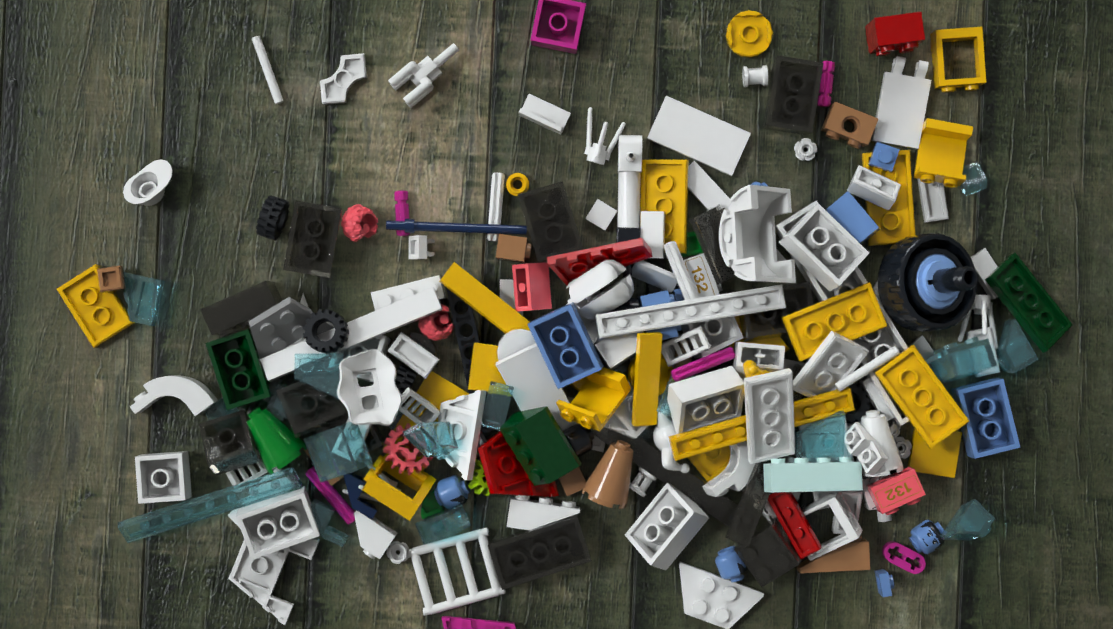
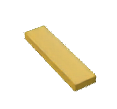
M660 332L637 333L632 425L634 426L657 425L663 335Z

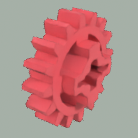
M407 423L405 429L398 425L396 432L390 431V438H386L384 444L388 446L384 447L383 453H389L385 461L393 462L391 469L397 466L399 467V474L407 470L408 475H411L414 469L417 473H420L422 467L427 468L430 463L428 461H431L434 457L430 452L434 451L435 446L429 445L433 438L425 437L427 430L420 432L419 425L411 429L410 423ZM403 436L402 442L395 444V441ZM423 455L421 460L415 462L416 456Z

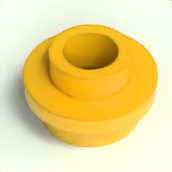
M514 173L508 177L506 188L513 196H522L529 189V180L524 174ZM515 181L522 182L520 189L513 187Z

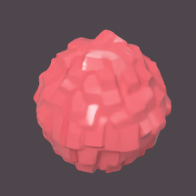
M361 204L353 205L348 208L342 217L341 226L343 227V233L352 242H357L363 237L370 238L377 232L378 218H376L371 209L363 207Z
M442 304L443 310L419 319L418 327L420 332L427 336L428 339L435 341L446 339L455 329L447 313L449 311L448 306Z

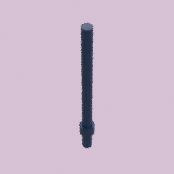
M415 219L386 221V230H405V233L435 231L527 235V226L418 222Z

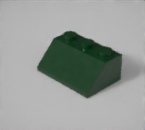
M250 329L205 343L227 410L271 396Z
M547 406L515 412L499 428L534 486L552 483L582 464Z

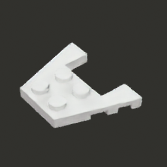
M313 538L253 560L244 539L228 579L248 596L253 597L268 613L273 614L281 624L286 625L294 604L273 596L272 593L288 553L292 552L312 560L320 539Z

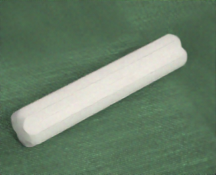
M495 172L492 174L488 224L501 225L505 179L503 173ZM487 234L489 241H498L499 234Z
M675 241L663 245V248L684 300L698 298L677 243Z

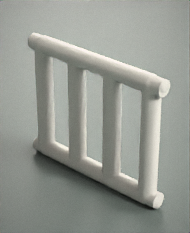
M487 527L413 547L407 551L408 558L411 557L424 602V616L506 593L504 586L500 585L487 538L489 536V529ZM476 539L479 541L492 587L479 592L465 546L466 542ZM455 545L469 591V595L458 598L455 596L442 550ZM434 552L447 601L437 604L433 603L420 555Z

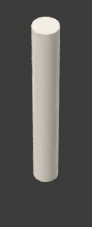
M255 36L252 38V42L274 103H283L284 100L261 36Z
M894 346L835 383L836 388L840 392L900 354L898 349Z

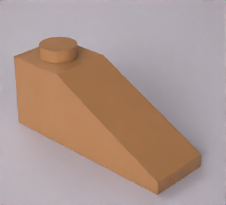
M860 535L858 539L811 561L809 558L796 565L797 571L799 573L870 570L869 541L865 538L862 539V535Z

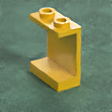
M927 118L923 123L914 178L920 179L923 183H944V186L950 188L960 186L966 180V175H962L966 144L967 140L972 136L973 126Z
M605 367L586 376L588 381L570 404L561 400L556 402L563 419L568 422L574 421L579 423L586 429L592 428L597 431L603 429L631 391V387L624 374Z

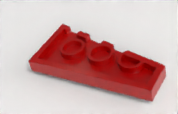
M638 238L547 257V263L568 286L571 281L605 260H615L625 267L653 256L652 250L645 240Z

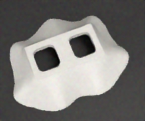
M371 349L343 359L339 364L340 381L337 396L345 405L350 422L356 425H391L396 419L402 403L401 393L395 384L397 371L393 362L377 349ZM371 373L374 384L372 386L360 387L357 375ZM376 396L378 408L364 410L362 398Z

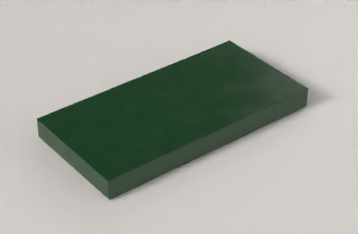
M1016 253L1009 255L985 279L1043 353L1048 351L1073 325Z

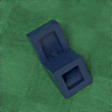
M344 468L342 473L352 508L373 519L377 512L375 505L359 497L362 490L358 486H365L366 481L363 480V477Z

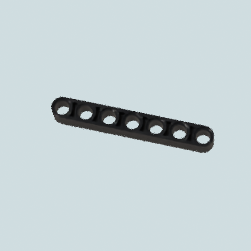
M446 287L468 387L472 360L466 357L465 351L468 347L473 346L474 343H481L473 308L469 305L465 314H459L455 306L459 301L463 300ZM467 323L472 326L473 333L471 336L465 337L461 334L460 329L463 324ZM468 390L469 394L475 392L474 390ZM486 392L488 401L484 404L483 415L490 416L493 424L488 428L481 425V432H490L497 424L492 393Z

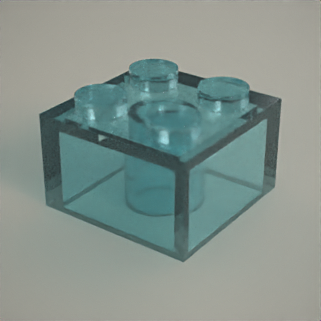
M978 337L965 340L961 344L955 342L945 345L943 348L933 351L934 355L926 359L927 364L942 384L974 376L997 366L989 339L979 341Z

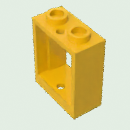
M983 28L935 30L930 34L934 89H941L942 93L954 92L956 88L965 87V91L979 90V86L986 83ZM974 40L976 78L945 80L942 42Z
M389 453L385 456L380 455L373 465L376 469L370 468L363 480L367 483L362 491L410 521L437 479L423 470L417 473L414 469L411 475H408L407 470H404L399 474V467L396 466L394 469H391L393 462L385 461ZM384 470L415 490L417 493L414 498H410L379 478L382 471Z

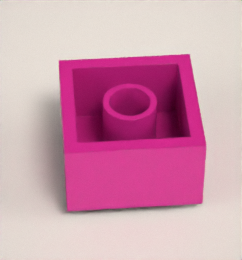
M538 0L530 40L531 45L576 54L586 3L572 0Z

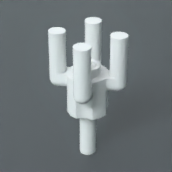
M453 43L433 61L428 56L418 64L411 61L388 81L395 91L409 79L416 85V88L403 98L411 109L433 90L432 82L442 74L439 67L456 54L459 49Z

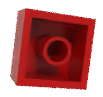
M922 12L877 17L865 26L869 54L876 53L877 57L890 55V52L899 50V53L912 52L914 48H918L919 44L925 40Z

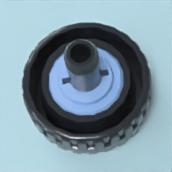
M929 233L906 237L896 242L894 246H891L882 259L878 272L880 300L892 320L905 329L922 332L949 329L967 316L975 300L978 275L972 259L965 248L949 236Z

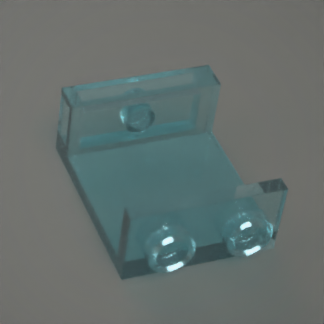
M347 422L304 438L320 483L373 464L359 426L352 422Z

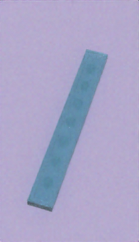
M291 467L118 522V530L127 543H131L301 489L302 482L294 468Z

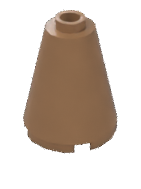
M617 440L616 443L610 444L583 487L582 493L585 494L587 492L589 494L588 499L609 508H613L614 504L620 505L619 509L626 508L633 460V450L630 448L629 443Z

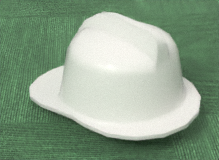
M161 159L148 164L127 181L123 190L124 198L132 204L144 206L157 204L163 198L165 187L172 178L173 170L171 165Z

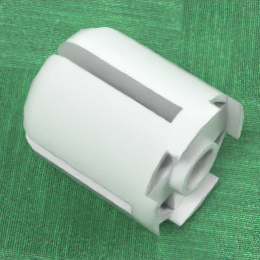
M605 260L568 284L566 289L569 287L571 298L568 300V304L574 302L580 317L583 316L588 320H592L590 322L592 323L596 321L595 315L609 313L632 297L634 292L633 279L629 274L600 292L601 288L612 282L626 270L621 263L615 260Z

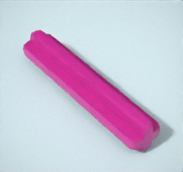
M727 347L671 371L673 380L675 382L681 381L735 358L734 350L732 347Z
M316 466L311 467L305 473L309 480L347 524L354 522V510L337 490L329 484Z

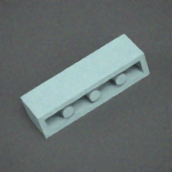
M839 457V462H831V458H816L814 463H808V458H794V463H786L785 458L771 459V463L763 464L764 492L863 490L862 464L860 462H853V457Z

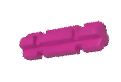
M823 61L821 64V71L823 73L820 75L818 92L820 96H818L817 102L818 106L829 107L831 105L830 94L832 93L834 78L832 72H834L835 63L832 61Z
M405 190L395 191L394 200L397 201V204H395L396 221L410 219L409 204H406L408 192ZM396 230L397 236L410 235V233H405V230Z

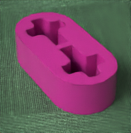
M889 541L882 548V555L886 560L912 574H919L925 569L926 562L924 557L898 542ZM897 546L896 550L902 554L901 558L895 555L890 558L889 548L894 549ZM909 557L914 560L918 557L919 566H913L911 569V564L905 561L906 558Z

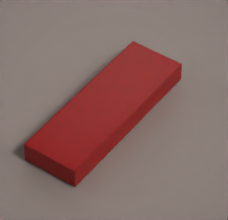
M775 492L766 496L800 560L822 549L792 492Z

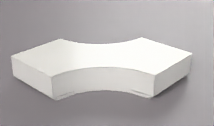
M364 53L341 55L337 71L331 77L320 81L323 105L346 103L350 87L356 81L367 78Z

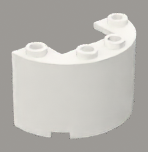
M747 185L741 188L730 198L732 202L728 210L724 209L720 220L719 246L725 264L733 269L735 276L746 281L796 283L795 259L777 262L774 216L792 213L790 189L759 185Z

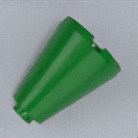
M258 407L248 414L250 419L246 421L269 474L274 473L272 468L277 466L280 470L300 456L299 450L302 447L305 450L308 448L301 438L268 409L261 410Z

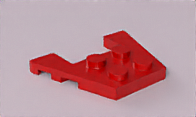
M501 431L478 448L490 494L541 497L559 496L555 481L549 484L533 485Z

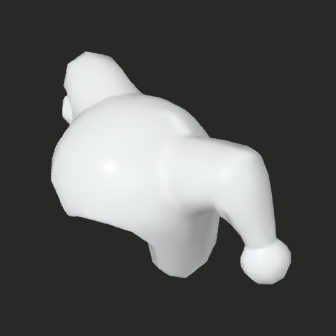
M665 403L658 407L657 425L654 428L653 440L656 447L661 451L663 468L688 473L690 470L688 464H679L673 459L669 436L676 435L672 417L669 416L668 403Z

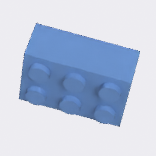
M574 302L527 324L558 389L603 368L602 361Z
M992 378L951 389L954 401L969 420L967 424L961 427L968 457L976 459L1020 448L1004 379Z

